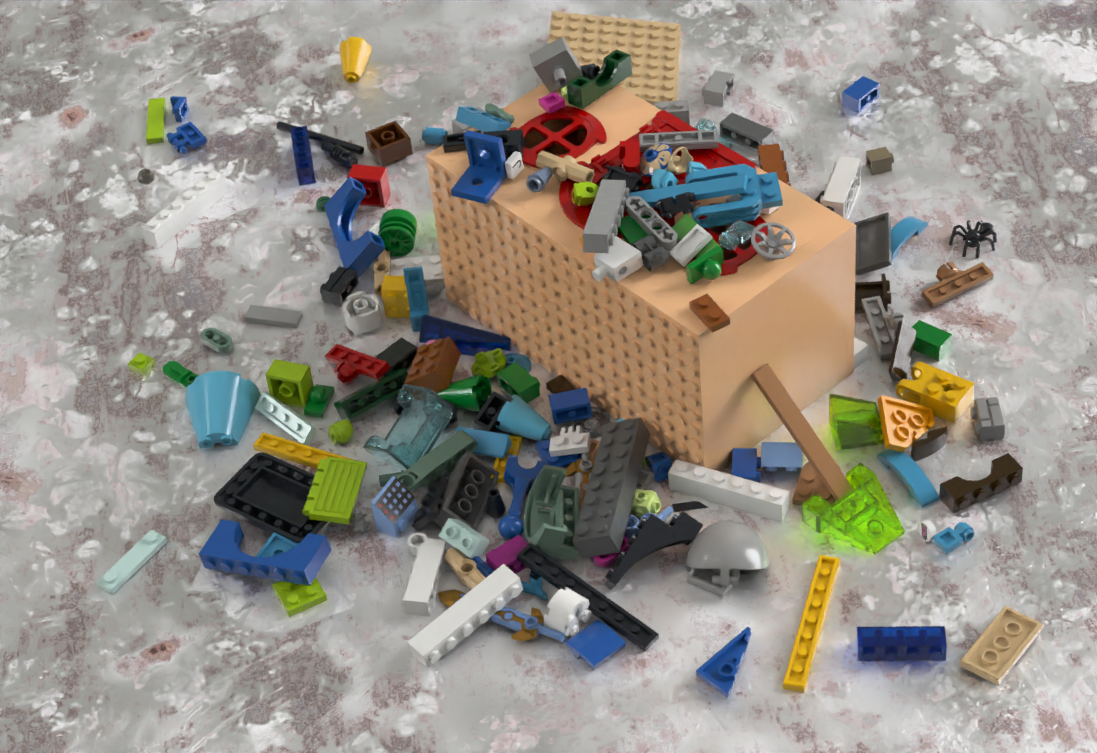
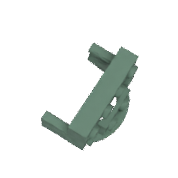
M544 465L535 479L527 498L523 518L524 535L529 543H532L550 557L575 561L579 551L572 541L579 519V489L562 485L567 474L565 468ZM540 505L541 507H551L552 510L539 508L537 506ZM554 513H555V519H556V527L553 526Z

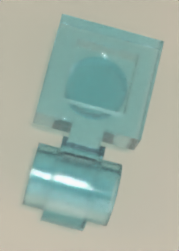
M737 219L726 232L720 235L719 243L728 250H734L739 242L745 243L751 237L755 226Z

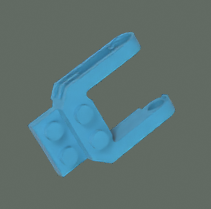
M746 164L689 173L685 178L686 184L694 180L706 181L746 174L748 179L746 192L739 194L740 201L697 207L691 214L692 219L702 228L753 221L760 215L762 209L783 206L777 172L757 175L755 168ZM701 215L707 216V218L703 220L697 219Z

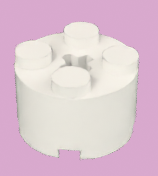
M363 291L349 295L345 303L343 302L342 308L345 324L349 330L353 331V334L361 335L381 327V309L379 299L375 294L368 295Z
M565 587V590H558L547 606L550 608L548 615L545 613L544 623L554 630L564 633L565 636L572 638L579 633V627L583 622L586 623L591 617L592 612L588 609L590 605L589 600Z

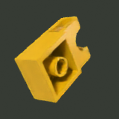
M919 361L915 362L911 367L913 381L902 379L895 386V392L899 398L911 403L931 407L934 416L955 424L974 398L973 382Z

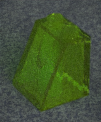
M829 394V425L836 450L884 444L880 414L876 402Z

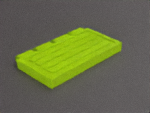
M329 456L328 459H320L302 513L309 516V519L349 525L367 470V462Z

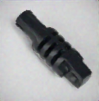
M327 140L321 144V149L329 153L330 157L346 167L358 164V159L340 145H333Z

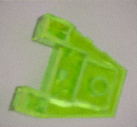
M859 463L846 472V479L853 489L832 504L828 503L818 494H815L801 504L802 521L820 534L825 532L833 535V539L838 541L843 539L851 542V546L876 555L902 536L905 530L876 474L862 463Z

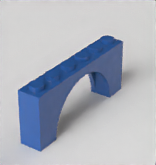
M349 177L324 207L343 267L347 270H355L359 278L384 251L385 245L382 237L369 230L358 239L352 240L353 218L359 204L367 193L363 183Z
M221 519L199 552V556L204 568L310 586L330 554L331 547L326 536L308 533L298 545L282 554L270 557L250 556L240 551L244 534L239 522Z

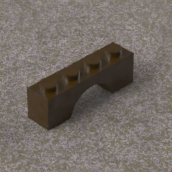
M1007 453L991 461V473L984 479L970 481L956 476L941 483L939 498L952 513L964 510L968 506L981 502L992 495L999 494L1003 490L1021 483L1023 468Z

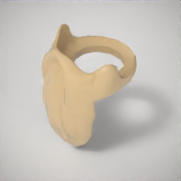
M677 148L670 156L668 166L664 170L670 171L673 175L685 173L687 163L693 161V157L688 153L687 148ZM678 151L682 152L681 157L676 156Z

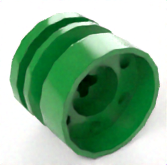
M403 209L388 210L380 219L378 236L382 237L385 250L390 252L391 256L400 257L408 255L415 245L417 220L409 211Z

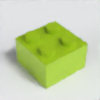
M275 359L265 374L269 393L285 405L305 408L309 400V390L314 386L310 366Z

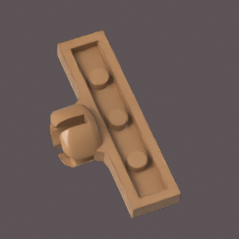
M947 262V266L943 264L937 270L936 278L940 283L923 290L921 296L934 308L992 280L994 274L983 262L965 271L959 270L954 263Z

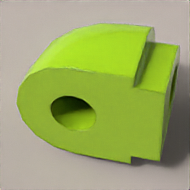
M592 182L574 183L572 192L573 204L578 206L593 204L599 187Z
M341 420L329 425L328 436L333 444H345L353 437L354 429L349 420Z

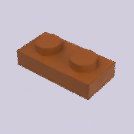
M708 294L689 302L690 309L712 333L730 325V318Z

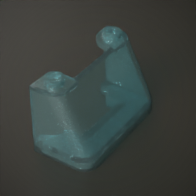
M404 384L397 398L398 403L404 408L385 439L373 435L367 440L363 448L370 454L407 470L412 464L431 451L452 417V408L432 389Z

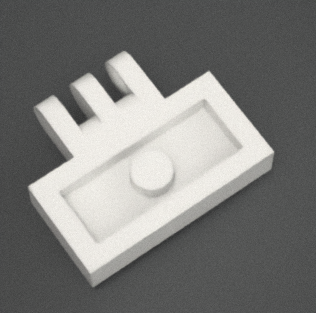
M581 425L576 426V431L574 426L569 427L568 432L566 427L561 428L560 436L551 437L550 456L589 452L590 434L589 432L582 433Z

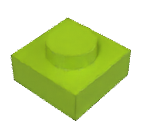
M139 352L128 363V367L130 370L144 375L155 364L154 358Z

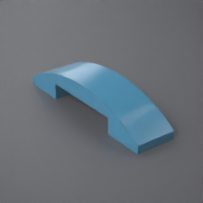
M910 216L901 220L891 229L892 261L898 256V250L914 234L919 235L928 226L927 222Z
M403 268L412 331L431 330L423 268Z
M888 449L876 455V458L887 470L892 468L911 489L910 495L921 507L939 500V496L926 474L906 453Z

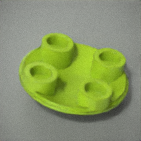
M501 349L485 353L479 352L474 357L475 362L472 365L471 372L473 376L484 375V377L490 379L503 370L506 365V356Z

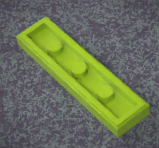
M165 97L149 99L147 144L164 142Z

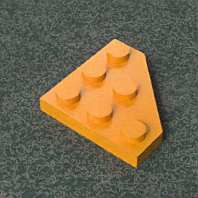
M883 395L877 399L884 444L887 449L899 452L905 451L912 445V442L919 439L935 424L931 407Z

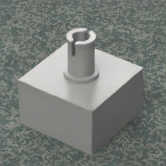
M563 37L529 54L534 70L550 93L565 87L567 83L577 76H583L578 60Z

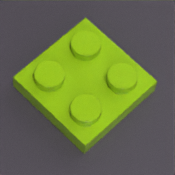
M316 577L310 586L285 581L272 584L274 592L289 617L327 601V596Z

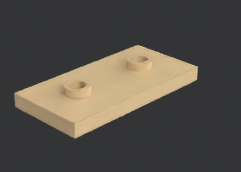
M1005 605L963 656L959 666L999 685L1043 630V624Z

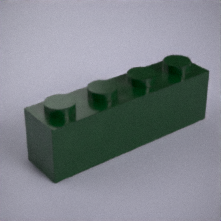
M406 368L397 369L333 403L341 420H350L408 389L404 383L408 375Z

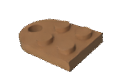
M807 462L801 469L792 504L833 511L836 500L810 462Z

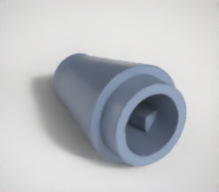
M544 167L529 175L526 182L528 189L532 192H541L552 177L551 169Z

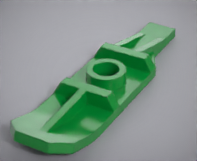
M169 361L163 366V374L186 389L199 376L184 368L177 361Z

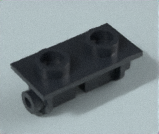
M606 165L608 174H604L602 179L626 180V188H629L630 193L641 191V186L645 187L642 176L638 173H628L619 166L614 165L612 167Z
M690 191L676 195L677 203L674 202L673 196L659 199L655 203L656 209L661 212L659 216H664V219L675 217L676 213L681 211L683 214L691 213L695 207L700 205V202L694 203L696 196L694 192L691 193Z

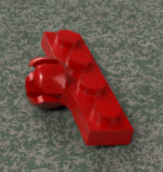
M336 344L325 355L328 362L337 365L334 373H337V378L346 385L351 384L359 374L378 380L390 368L386 361Z

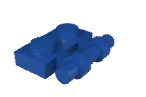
M192 122L177 127L176 133L172 134L169 132L166 135L169 143L174 145L175 149L182 154L187 153L186 147L190 146L194 149L207 143L206 137Z

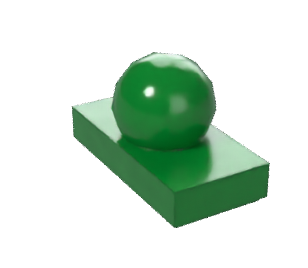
M716 246L686 265L687 281L693 284L703 277L708 280L717 279L721 275V266L724 264L723 249Z
M318 384L313 386L309 390V400L304 408V415L323 418L335 392L334 387Z

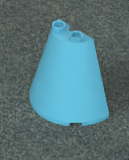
M211 371L196 377L195 381L188 385L185 392V404L199 448L213 447L215 443H221L224 446L239 444L261 396L258 387L250 379L245 380L241 378V374L235 372Z

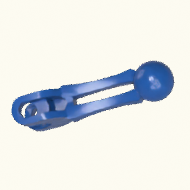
M508 455L504 480L512 488L513 500L508 510V515L504 516L498 524V531L504 539L510 540L523 534V521L520 518L521 507L535 479L544 465H547V462L537 461L535 467L525 469L518 464L517 455Z

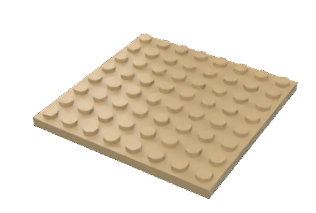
M552 11L548 44L563 37L578 62L584 65L594 63L600 69L603 65L604 57L617 49L630 54L632 75L618 85L653 106L654 103L662 101H677L681 24Z

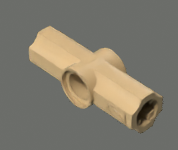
M541 151L538 154L536 166L550 168L553 175L560 181H565L567 178L578 183L592 182L594 170L577 164V161L569 155L561 158L545 151Z
M385 249L376 258L373 265L374 293L382 297L381 288L384 275H391V255Z
M452 547L443 556L444 562L459 577L460 583L470 590L485 579L476 568V563L468 559L457 548Z

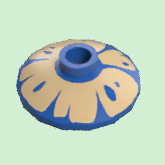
M658 143L649 147L640 158L639 172L643 176L651 177L655 169L664 170L668 166L669 158L672 155L671 147L665 143Z

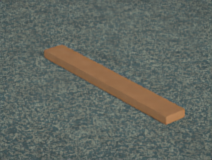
M769 364L764 365L750 375L842 511L860 499Z

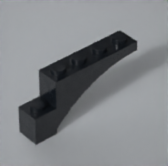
M684 511L678 516L674 514L668 524L653 514L647 518L643 517L637 526L639 528L636 535L633 533L626 543L629 547L626 551L622 550L618 555L616 561L619 563L615 569L611 567L605 578L608 580L605 586L613 589L634 564L651 553L679 544L690 545L703 524Z

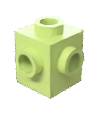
M636 489L630 511L631 515L641 519L647 513L657 514L662 504L656 492Z

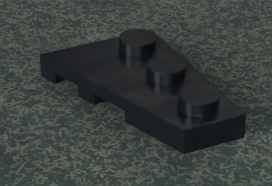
M443 475L437 480L433 479L427 486L429 491L420 502L422 506L413 517L415 521L412 527L417 531L440 515L438 507L443 503L441 498L445 494L448 479Z

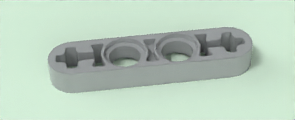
M631 196L627 198L626 212L648 235L654 237L659 246H663L665 250H672L678 244L677 233L641 197ZM644 215L651 216L648 219L641 218ZM653 227H661L662 229H660V230H653L652 228H653Z

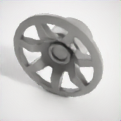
M768 222L757 226L753 230L751 244L764 259L773 261L791 255L796 247V239L787 227L779 223ZM767 227L768 235L766 236L765 233L759 230ZM772 227H778L782 230L777 235H774ZM785 232L788 233V235L791 238L781 240ZM755 235L761 238L762 241L756 243ZM792 244V247L789 251H786V249L783 247L784 245Z

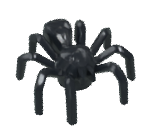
M968 220V232L962 225L954 226L949 245L953 244L956 235L963 237L965 245L962 257H966L967 247H976L975 258L978 259L981 242L986 240L991 243L992 251H995L994 242H997V234L994 232L992 224L983 223L980 220L976 223L975 228L971 229V221ZM958 228H961V230L964 232V234L961 233V232H959V231H956V230H957ZM992 234V235H993V240L990 239V238H988V237H986V236Z

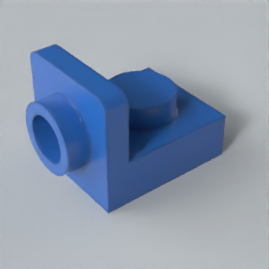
M171 96L170 102L176 122H183L189 112L186 97Z
M664 451L646 456V464L655 473V480L658 482L668 479V472L672 467L671 458Z

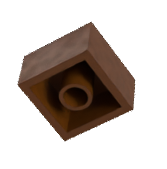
M396 120L365 132L367 147L382 166L413 154L411 139Z

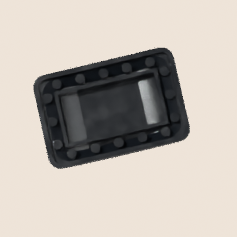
M257 453L252 456L215 494L213 499L216 506L233 516L271 534L275 532L298 544L308 533L317 534L327 523V521L309 519V516L302 513L315 475L267 453Z

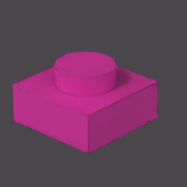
M555 92L538 99L539 106L549 114L565 107V100Z

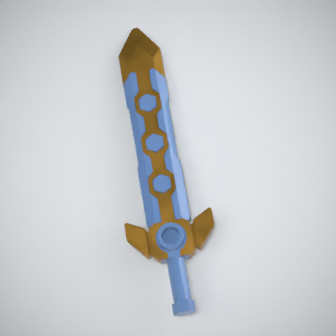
M453 589L441 591L437 594L444 605L451 607L467 593ZM503 607L488 619L495 624L518 631L511 636L512 639L517 641L532 640V638L538 637L539 634L563 642L566 637L560 631L545 627L541 611L533 607L531 609L532 615Z

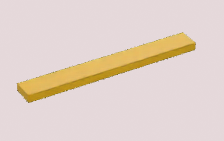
M819 555L784 677L783 689L805 692L840 565V558Z

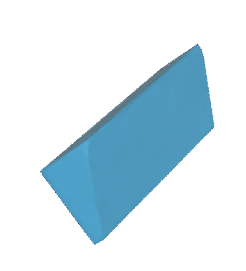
M472 106L458 107L456 121L482 132L504 131L511 127L510 122Z
M458 427L456 433L460 430L465 431L478 442V446L473 454L504 459L512 446L510 437L507 434Z

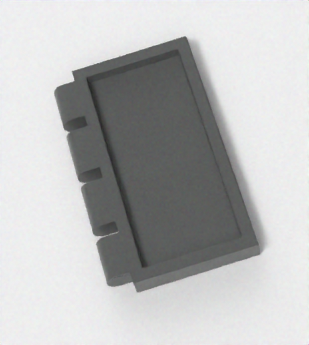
M889 212L855 222V274L858 276L891 266V216Z

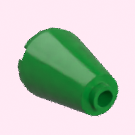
M484 375L472 376L451 382L447 389L436 392V398L438 401L444 398L448 402H452L456 408L479 413L488 397L492 394L489 378L484 377Z

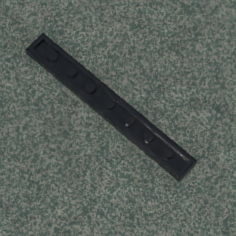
M529 543L517 554L519 562L558 590H565V587L587 598L590 603L588 609L594 616L643 651H646L659 638V634L532 543Z

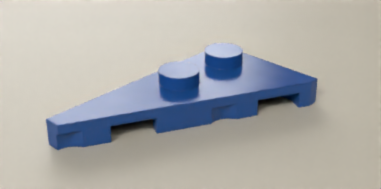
M745 628L696 670L698 678L726 698L731 694L751 639V628Z

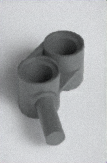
M648 235L631 244V246L641 251L643 264L649 271L669 263V252L663 246L658 247L652 235Z

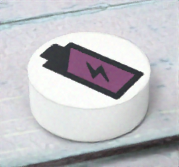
M924 520L918 524V532L924 541L929 542L933 540V536L937 535L936 527L930 520Z

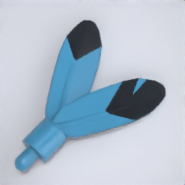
M531 570V584L521 581L522 592L537 595L541 600H548L547 593L542 589L541 577Z

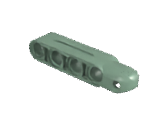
M460 430L412 464L397 479H401L400 482L413 494L421 487H427L433 479L437 480L452 469L456 461L468 451L473 453L478 446V442L465 431Z

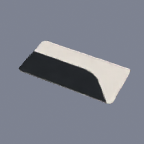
M694 496L671 499L674 512L710 507L708 500Z

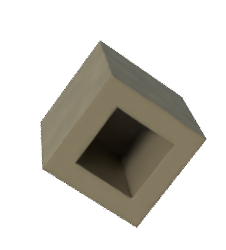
M886 147L866 151V167L871 175L892 171L894 157Z

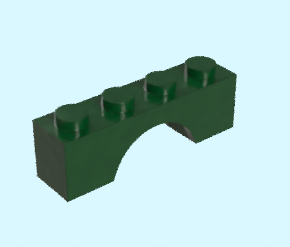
M616 49L604 57L601 70L593 80L579 75L567 83L568 103L584 109L632 75L631 55Z

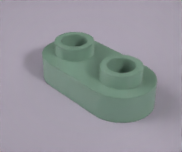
M207 328L201 332L202 343L219 353H227L233 348L232 338L215 328Z

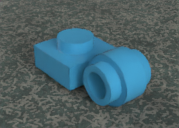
M959 522L954 527V530L948 527L933 536V543L948 554L963 545V541L968 542L974 537L973 528L967 523Z

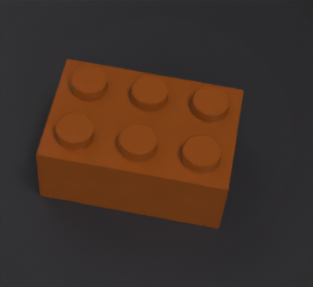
M450 337L440 338L434 341V343L424 344L417 349L416 356L412 361L411 368L404 382L416 399L449 387L461 356V352Z

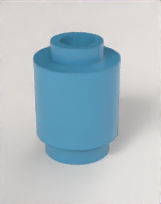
M426 127L422 131V140L425 141V144L442 145L443 136L448 135V132L443 130V128Z

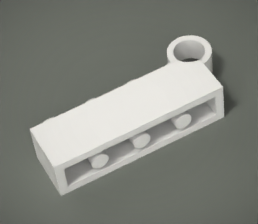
M414 533L409 536L407 542L409 552L416 556V559L411 563V576L407 577L406 592L402 593L401 605H404L405 614L430 616L445 567L443 556L448 550L445 540L429 539L424 533Z

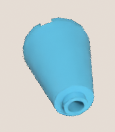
M516 394L512 395L511 398L513 400L511 403L509 401L505 403L498 416L497 421L500 422V425H496V428L500 431L539 442L549 439L553 432L551 424Z

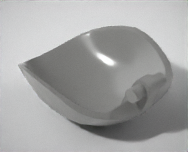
M724 520L707 526L696 536L689 548L686 565L699 569L721 570V576H712V584H721V586L729 587L730 584L738 585V576H730V570L763 569L769 565V558L764 543L757 532L741 522Z

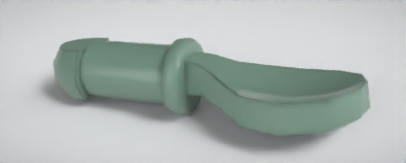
M491 103L485 105L487 113L497 114L498 118H502L511 124L514 122L513 115L506 113L503 109H499V107Z

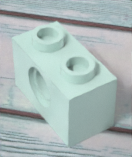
M448 518L439 534V537L470 558H474V556L481 558L490 542L486 537L459 519Z

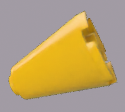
M349 37L346 41H341L339 51L343 77L347 82L355 83L361 78L372 53V48L362 38Z

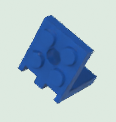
M467 130L464 134V140L470 166L453 186L451 193L455 197L487 204L507 178L505 168L506 157L502 138Z

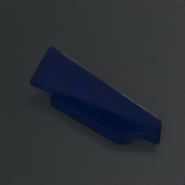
M425 314L422 317L419 335L420 343L450 337L461 354L475 356L479 352L485 353L495 349L508 352L512 349L509 337Z

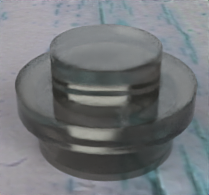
M143 169L138 173L137 179L139 183L147 185L155 179V176L151 170Z

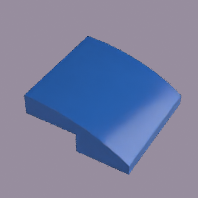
M596 620L567 640L564 645L577 659L582 658L594 670L625 648L626 642L606 624Z

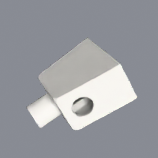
M615 236L614 246H610L608 253H595L596 269L592 272V275L598 282L606 276L615 282H619L644 266L641 251Z

